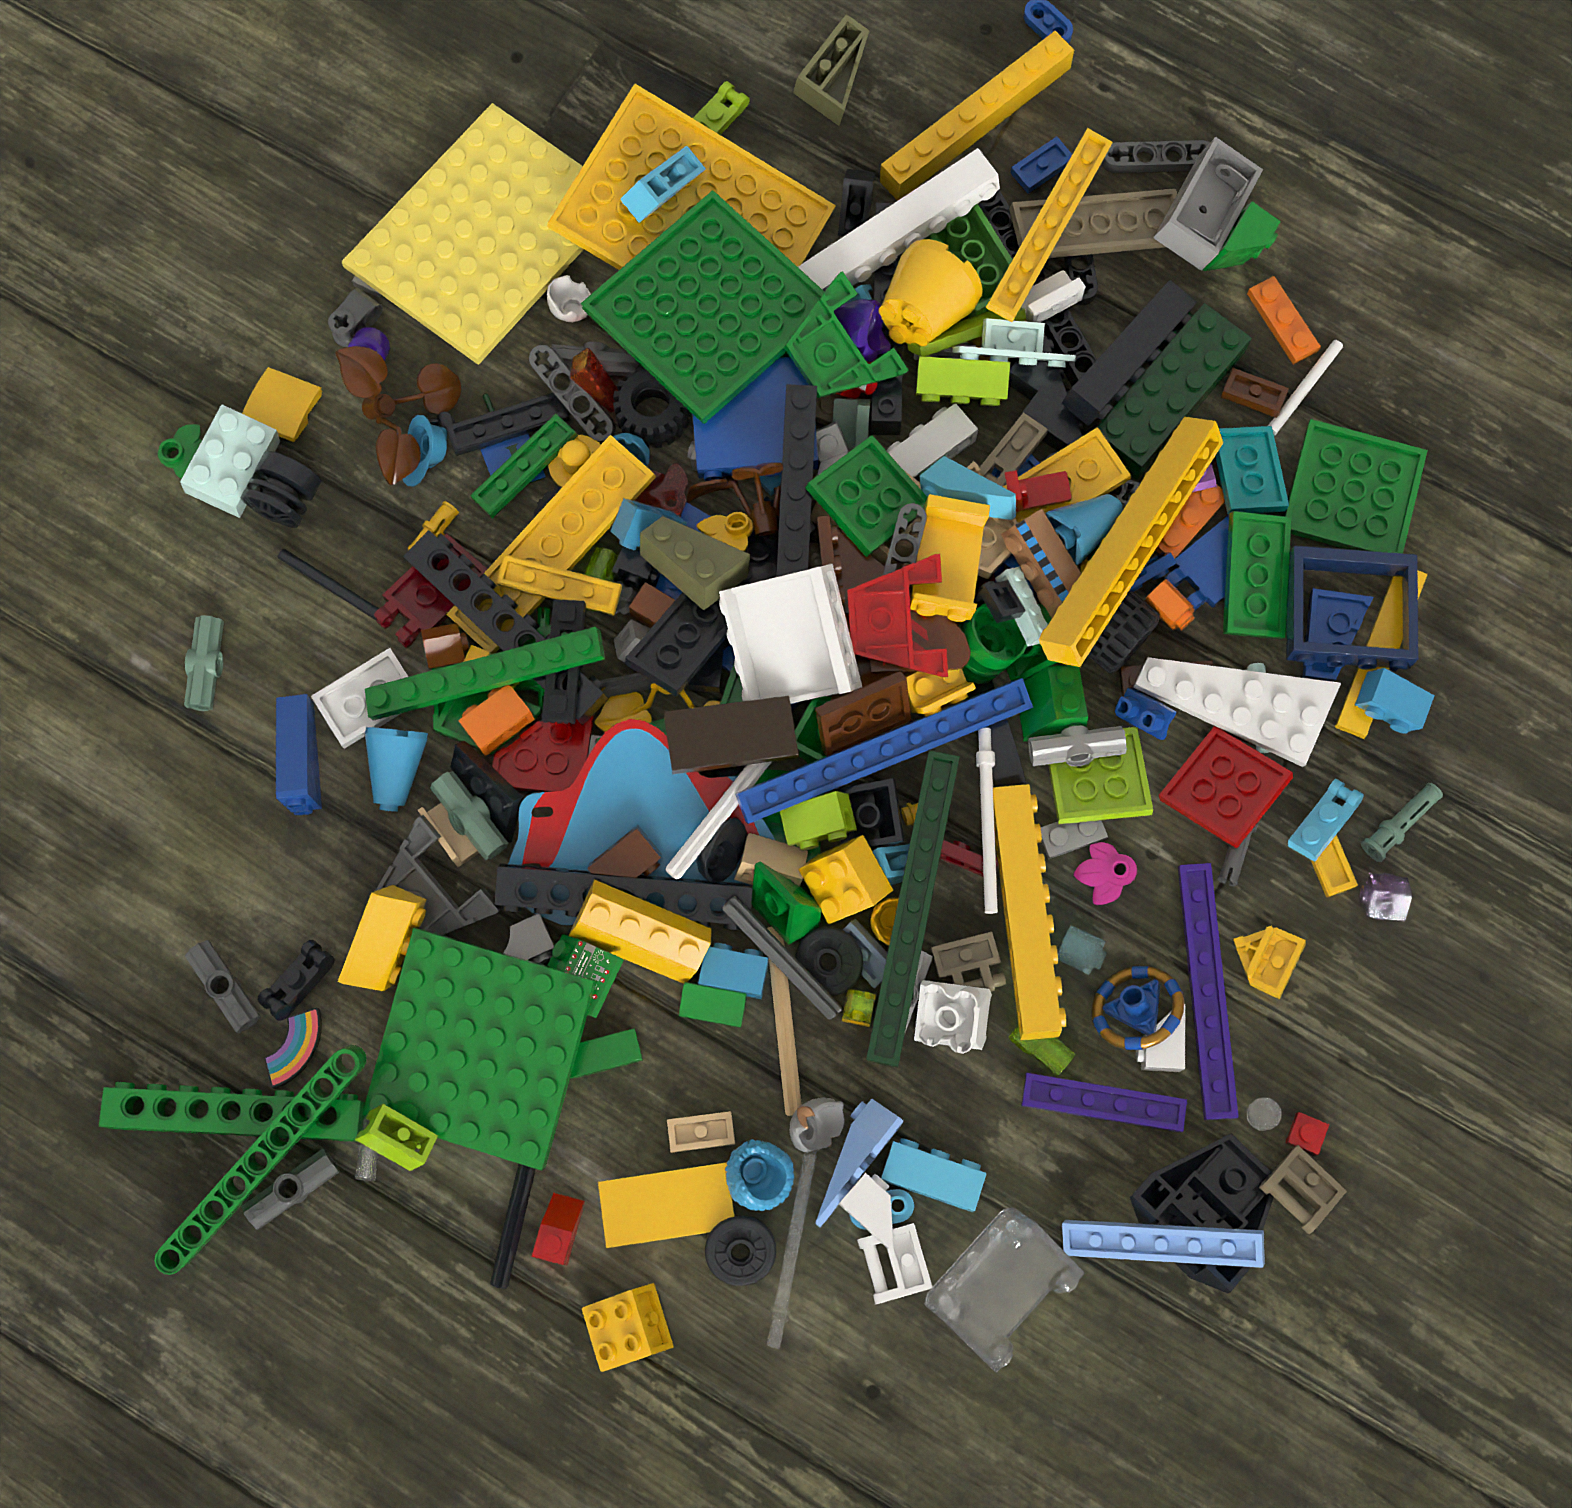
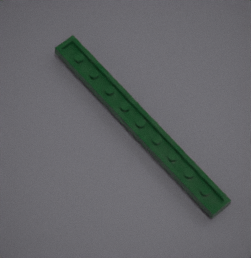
M930 750L928 752L866 1058L868 1062L896 1068L899 1066L960 756Z

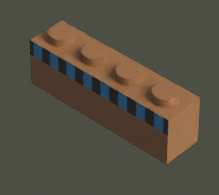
M1040 509L1003 532L1001 536L1005 541L1006 548L1013 554L1020 565L1024 577L1029 580L1037 593L1039 602L1045 606L1049 615L1053 618L1057 608L1063 603L1072 585L1080 577L1081 572L1044 511Z

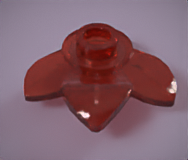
M675 462L669 467L665 475L651 470L656 475V478L635 501L672 511L677 515L681 514L686 503L684 492L688 486V479L684 469ZM670 499L677 501V504L672 507L666 503Z

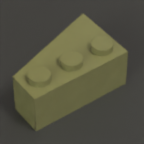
M662 516L640 532V555L703 610L720 599L719 591L734 588L749 575L750 554L667 517Z

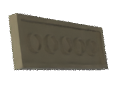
M1176 188L1083 196L1049 258L1165 248L1166 246L1153 237L1177 196ZM1046 200L1012 202L1009 211L1019 248Z

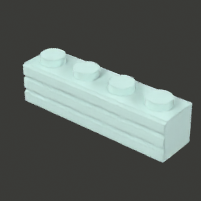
M1020 567L1006 569L995 579L997 582L1008 580L1026 610L1020 618L1015 620L1027 646L1040 644L1038 639L1048 624Z

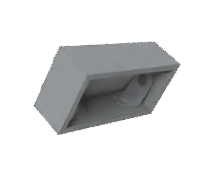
M1215 137L1197 157L1153 238L1202 271L1219 254L1263 169Z

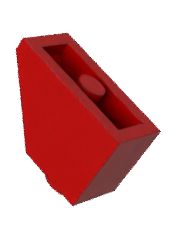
M553 1193L540 1224L531 1257L568 1266L585 1201Z

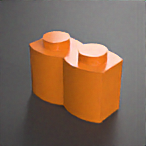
M1168 579L1161 582L1145 599L1147 604L1160 614V618L1172 630L1179 628L1182 631L1195 619L1193 616L1194 606Z

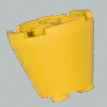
M930 239L917 240L901 255L883 303L878 310L884 324L890 330L889 336L894 342L898 344L906 342L910 345L911 343H917L923 347L927 346L929 342L969 315L977 306L982 296L980 278L968 260L963 263L958 257L947 251L949 245Z

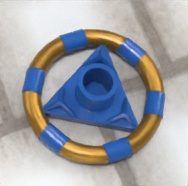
M1133 966L1113 974L1100 986L1092 1003V1020L1099 1035L1108 1043L1126 1050H1143L1163 1042L1178 1027L1184 1012L1183 992L1177 981L1168 973L1149 966ZM1130 979H1154L1141 987L1136 985L1126 987L1121 992L1119 998L1105 1004V1001L1119 984ZM1160 982L1165 986L1172 999V1010L1160 1029L1156 1031ZM1103 1010L1111 1017L1147 1036L1123 1037L1116 1034L1109 1027L1103 1015Z

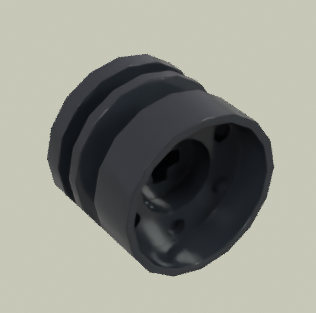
M265 451L255 469L256 474L263 480L250 479L247 484L249 489H245L240 498L243 503L262 517L287 527L297 528L302 520L300 515H304L307 511V507L299 499L311 501L322 481L312 470L282 454Z

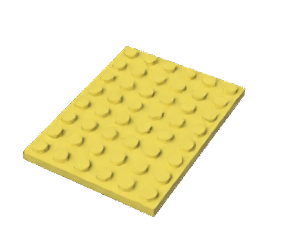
M492 103L342 260L343 267L479 365L546 292L549 284L558 278L584 250L547 227L549 219L583 166Z

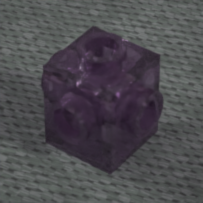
M1369 873L1367 884L1361 886L1359 895L1360 903L1364 904L1366 916L1377 920H1406L1412 899L1408 878L1395 876L1390 873Z

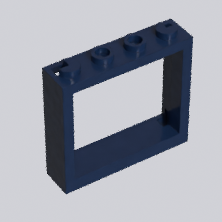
M1294 546L1290 552L1286 660L1303 662V665H1311L1315 662L1327 663L1329 667L1358 665V668L1363 670H1371L1377 667H1386L1393 672H1396L1398 669H1410L1418 660L1417 555ZM1303 570L1402 577L1403 649L1303 642Z

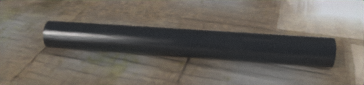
M285 548L280 551L278 559L374 620H377L374 617V613L379 609L378 607Z

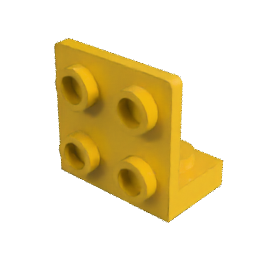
M654 1283L623 1292L582 1308L601 1372L674 1347Z

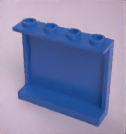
M790 357L776 360L705 424L693 415L696 465L699 479L704 478L705 481L722 479V477L732 476L731 472L734 469L743 466H756L767 462L782 463L786 384L808 385ZM816 427L814 439L813 469H818ZM781 471V472H778V473H775V474H771V475H765V476H768V477L780 476V475H782V471Z

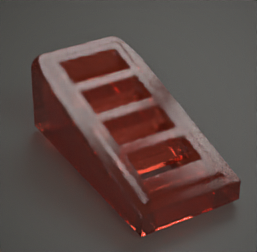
M586 348L573 357L570 379L612 413L615 411L613 405L615 403L613 398L614 391H618V388L595 354L589 348Z

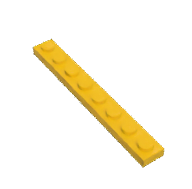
M1087 128L986 306L988 310L1013 322L1110 149L1112 141Z

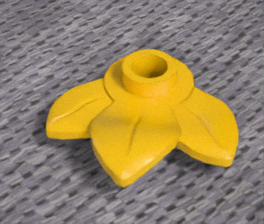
M733 512L727 517L714 515L700 521L696 525L697 529L707 536L742 551H745L748 547L747 537L753 532L752 520L742 512Z

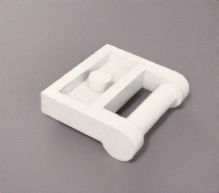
M914 1223L893 1229V1245L887 1249L898 1288L888 1290L876 1245L881 1242L873 1235L857 1240L859 1248L864 1250L876 1294L873 1295L875 1305L933 1288Z

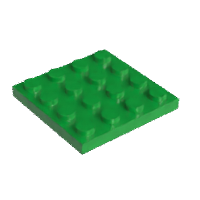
M1310 419L1307 424L1288 498L1289 507L1284 514V517H1292L1291 534L1347 550L1403 554L1428 450Z

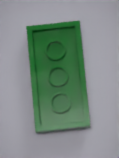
M1237 511L1229 513L1223 634L1271 639L1286 638L1292 517Z

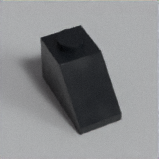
M847 169L843 183L838 236L847 235L870 219L876 172Z

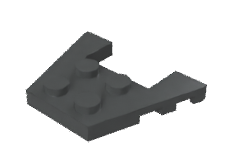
M424 815L419 816L415 820L410 834L404 839L399 848L398 855L392 865L388 867L375 890L395 885L427 899L423 908L426 910L425 918L422 924L416 928L440 935L474 923L502 910L499 905H494V898L484 887L458 907L422 864L418 857L442 837Z

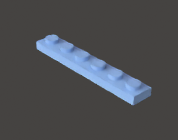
M1064 1220L1062 1223L1064 1256L1261 1268L1265 1264L1263 1230Z

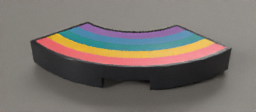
M318 1007L287 1017V1034L283 1043L275 1052L264 1057L273 1089L289 1083L303 1072L312 1058L316 1047L318 1048L322 1031V1018Z

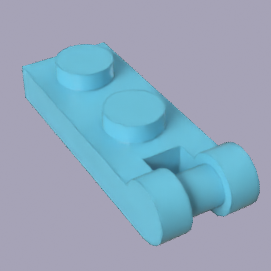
M1334 779L1327 792L1290 837L1288 847L1315 862L1360 805L1364 794L1356 789L1351 791L1344 787L1345 783ZM1340 798L1346 803L1340 806L1335 803V800Z

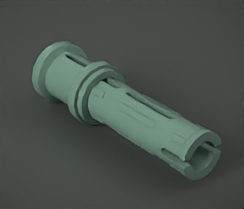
M1427 783L1391 820L1382 821L1379 824V829L1370 838H1365L1361 841V846L1367 855L1375 861L1382 862L1386 858V853L1395 844L1398 845L1404 841V833L1443 797L1441 790L1435 784Z

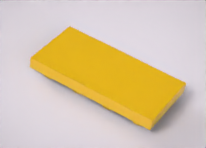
M727 1162L598 1182L606 1248L710 1233L718 1223L727 1218L734 1217L733 1201L726 1182L725 1168Z

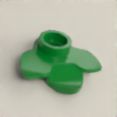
M190 424L182 426L177 430L172 439L163 441L159 446L158 458L160 462L168 468H173L175 474L180 479H182L202 442L200 439V425ZM177 450L178 455L170 458V453Z

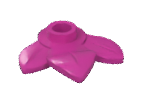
M1098 842L1090 845L1092 859L1082 862L1075 870L1074 877L1081 883L1094 887L1093 903L1095 905H1104L1120 897L1123 886L1130 884L1135 879L1137 866L1131 857L1119 854L1113 845ZM1119 864L1126 866V872L1123 875H1117L1115 872Z

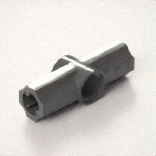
M587 342L584 346L554 344L551 346L574 373L581 374L583 377L591 380H602L607 375L625 377L629 371L635 374V368L641 366L625 349L609 348V346L601 342ZM549 363V368L551 369L550 372L554 371L557 368H560L559 363L556 367H553Z
M206 940L189 949L185 955L186 959L205 985L206 993L215 1000L236 1033H241L255 1025L261 1018L260 1014L241 988L240 981L232 975L211 942ZM228 979L229 987L227 991L218 994V983L221 980Z
M323 1148L289 1173L280 1175L272 1185L242 1205L243 1213L254 1228L259 1230L294 1204L303 1202L308 1194L341 1171L333 1157ZM294 1180L298 1186L297 1192L293 1197L288 1198L284 1192L285 1186L289 1181Z

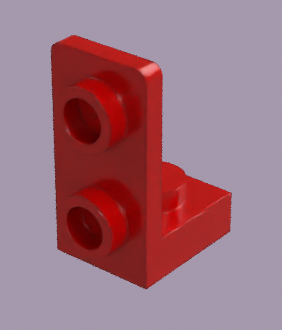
M1017 470L1005 472L1007 490L1016 494V512L1070 502L1072 500L1066 471L1018 480Z

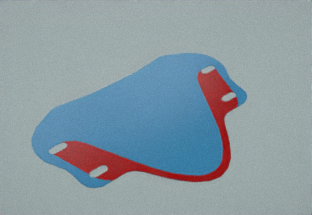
M628 719L619 722L607 730L596 743L576 780L570 787L563 791L532 793L523 799L519 807L518 840L508 864L538 863L541 867L588 870L589 863L635 826L639 825L662 854L658 860L660 866L649 875L672 877L665 870L666 866L738 776L708 778L700 775L697 771L672 775L667 736L659 728L643 720ZM739 804L727 818V820L731 817L738 818L744 824L747 835L752 833L775 840L763 819L750 824L746 823ZM537 807H551L553 814L548 817H534L531 811ZM697 858L681 878L706 880L698 871ZM736 869L733 871V873H732L727 879H725V880L723 881V882L744 883V882H740V881L734 880V878H735V873H736ZM524 882L521 884V892L524 896L534 897L537 895L538 890L534 883ZM557 884L552 888L555 898L565 900L569 897V889L565 885ZM588 887L584 890L585 898L591 887ZM625 889L621 890V891H623V892H626V893L632 895L631 892L628 891V890H625ZM653 892L647 896V902L661 907L665 902V898L661 893ZM683 895L678 900L679 906L684 910L693 909L697 903L696 899L691 895ZM721 897L714 898L710 902V908L712 911H723L722 907L727 901ZM526 907L529 911L534 913V908ZM553 910V914H540L542 917L561 925H573L577 918L565 915L566 910Z

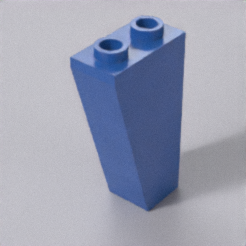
M307 694L276 698V799L290 812H294L295 815H309L313 813L314 809H322L314 702Z

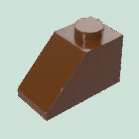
M637 825L589 863L587 869L593 874L637 878L643 873L646 877L660 866L658 860L662 854L639 825Z

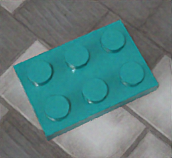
M1272 426L1219 428L1223 444L1215 456L1227 514L1233 511L1246 513L1286 511L1289 507Z

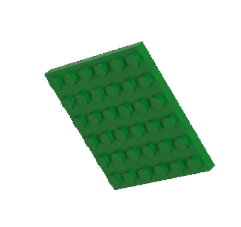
M712 190L581 302V306L596 323L697 419L705 424L786 353L784 349L785 344L825 291Z
M413 928L364 1105L363 1115L367 1116L369 1111L384 1104L438 1135V1139L541 1171L544 1170L597 981L420 928Z

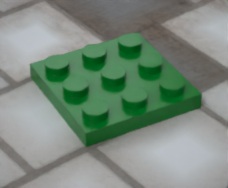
M873 435L808 482L805 487L866 557L893 537L897 518L902 507L915 503L924 509L928 498ZM911 511L909 515H903V518L908 520L907 525L917 518V512Z

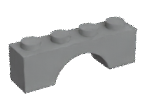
M540 914L510 926L509 942L503 953L542 965L550 961L555 945Z

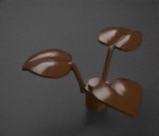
M361 346L339 349L335 353L339 361L341 377L347 390L358 398H365L362 403V411L368 419L376 420L378 424L382 423L391 428L380 432L376 441V454L384 478L389 485H394L418 467L421 452L415 437L407 433L401 434V428L385 418L393 414L395 405L423 398L424 407L429 413L439 414L450 411L458 402L461 394L459 377L442 364H428L420 370L417 376V386L421 393L392 399L387 394H379L382 391V386L379 383L384 381L388 374L386 363L380 354L370 348Z
M767 462L756 466H743L731 472L732 478L735 480L716 479L696 483L688 489L686 502L689 503L710 492L732 488L745 509L747 516L753 522L755 536L775 534L779 532L777 516H780L781 485L773 489L775 497L774 504L771 506L770 501H764L760 476L781 472L784 469L783 464ZM754 477L758 503L753 504V510L749 507L736 480Z

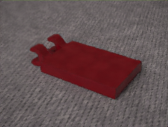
M445 535L454 545L450 550L457 557L463 553L475 565L472 571L480 577L487 568L451 536ZM449 559L441 560L437 565V570L442 571L446 569L449 565ZM412 566L382 594L387 603L374 613V617L377 618L376 622L384 629L393 623L398 613L406 618L409 622L401 627L395 635L398 637L397 641L407 649L416 640L421 630L439 627L449 617L446 614L453 608L454 604ZM471 579L462 580L459 583L458 590L464 591L468 589Z

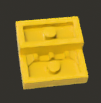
M268 367L252 391L242 414L276 429L279 437L295 442L307 426L308 414L321 398L322 390L319 386Z

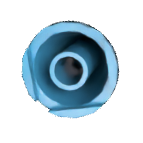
M1105 494L1050 510L1045 515L1075 564L1079 565L1106 537L1116 518L1122 513L1123 505L1118 498Z
M366 727L365 740L373 803L380 804L379 810L398 812L399 806H405L427 742L428 733Z

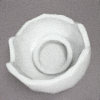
M566 275L554 279L549 284L547 303L551 313L556 318L566 322H578L588 315L582 309L581 302L590 296L591 293L586 288L584 282L575 283L571 280L570 276Z

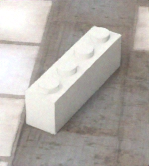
M956 403L948 409L943 407L938 410L932 417L933 420L925 426L923 424L918 425L910 432L906 440L902 443L897 441L886 450L904 471L919 482V475L944 455L952 459L976 441L978 428Z

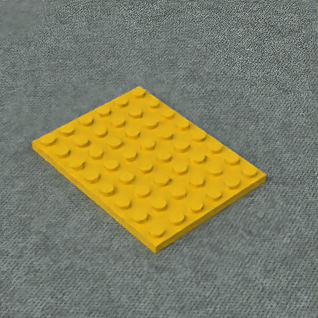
M634 84L549 219L547 227L620 270L713 190L798 267L804 262L836 205L637 84ZM685 146H688L706 169L639 223L620 199L640 179Z

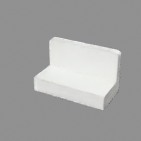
M1062 270L1032 286L1021 308L1025 309L1027 322L1041 323L1078 303L1083 298L1085 285L1080 278L1071 281L1067 273Z

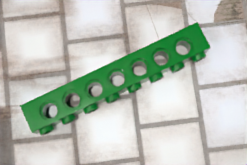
M115 1082V1088H103L99 1127L121 1130L260 1137L294 1099V1092L275 1090L274 1096H263V1090L243 1089L242 1094H230V1088L211 1087V1092L205 1093L198 1092L199 1087L187 1085H179V1091H167V1085L147 1084V1089H135V1083ZM340 1094L338 1099L328 1107V1109L335 1108L337 1112L336 1121L331 1125H326L323 1119L324 1112L301 1139L358 1142L355 1140L358 1132L365 1129L366 1116L363 1115L365 1102L359 1101L358 1095ZM142 1098L144 1109L141 1113L135 1115L133 1105L136 1100ZM174 1100L176 1110L173 1115L167 1117L165 1106L169 1101ZM206 1101L208 1112L203 1118L199 1119L196 1109L200 1103ZM238 1103L241 1109L240 1114L236 1119L230 1120L228 1110L233 1104ZM300 1103L299 1106H302L305 1110L304 1117L310 1118V1107L306 1103ZM271 1105L273 1114L268 1121L263 1122L260 1118V1111L264 1106ZM283 1127L277 1128L278 1138H289V1133Z

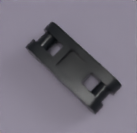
M315 940L306 941L301 948V954L270 988L260 992L257 998L258 1003L263 1008L270 1009V1014L276 1020L283 1021L332 968L335 958L329 952L322 951L321 945Z

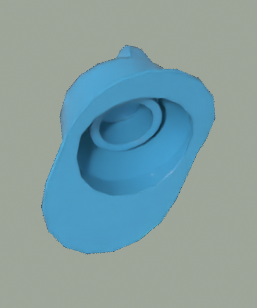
M424 415L415 416L409 425L408 434H411L417 440L421 458L418 467L411 474L403 478V482L407 486L414 487L418 485L425 477L427 469L436 466L446 455L447 430L444 427L430 424Z

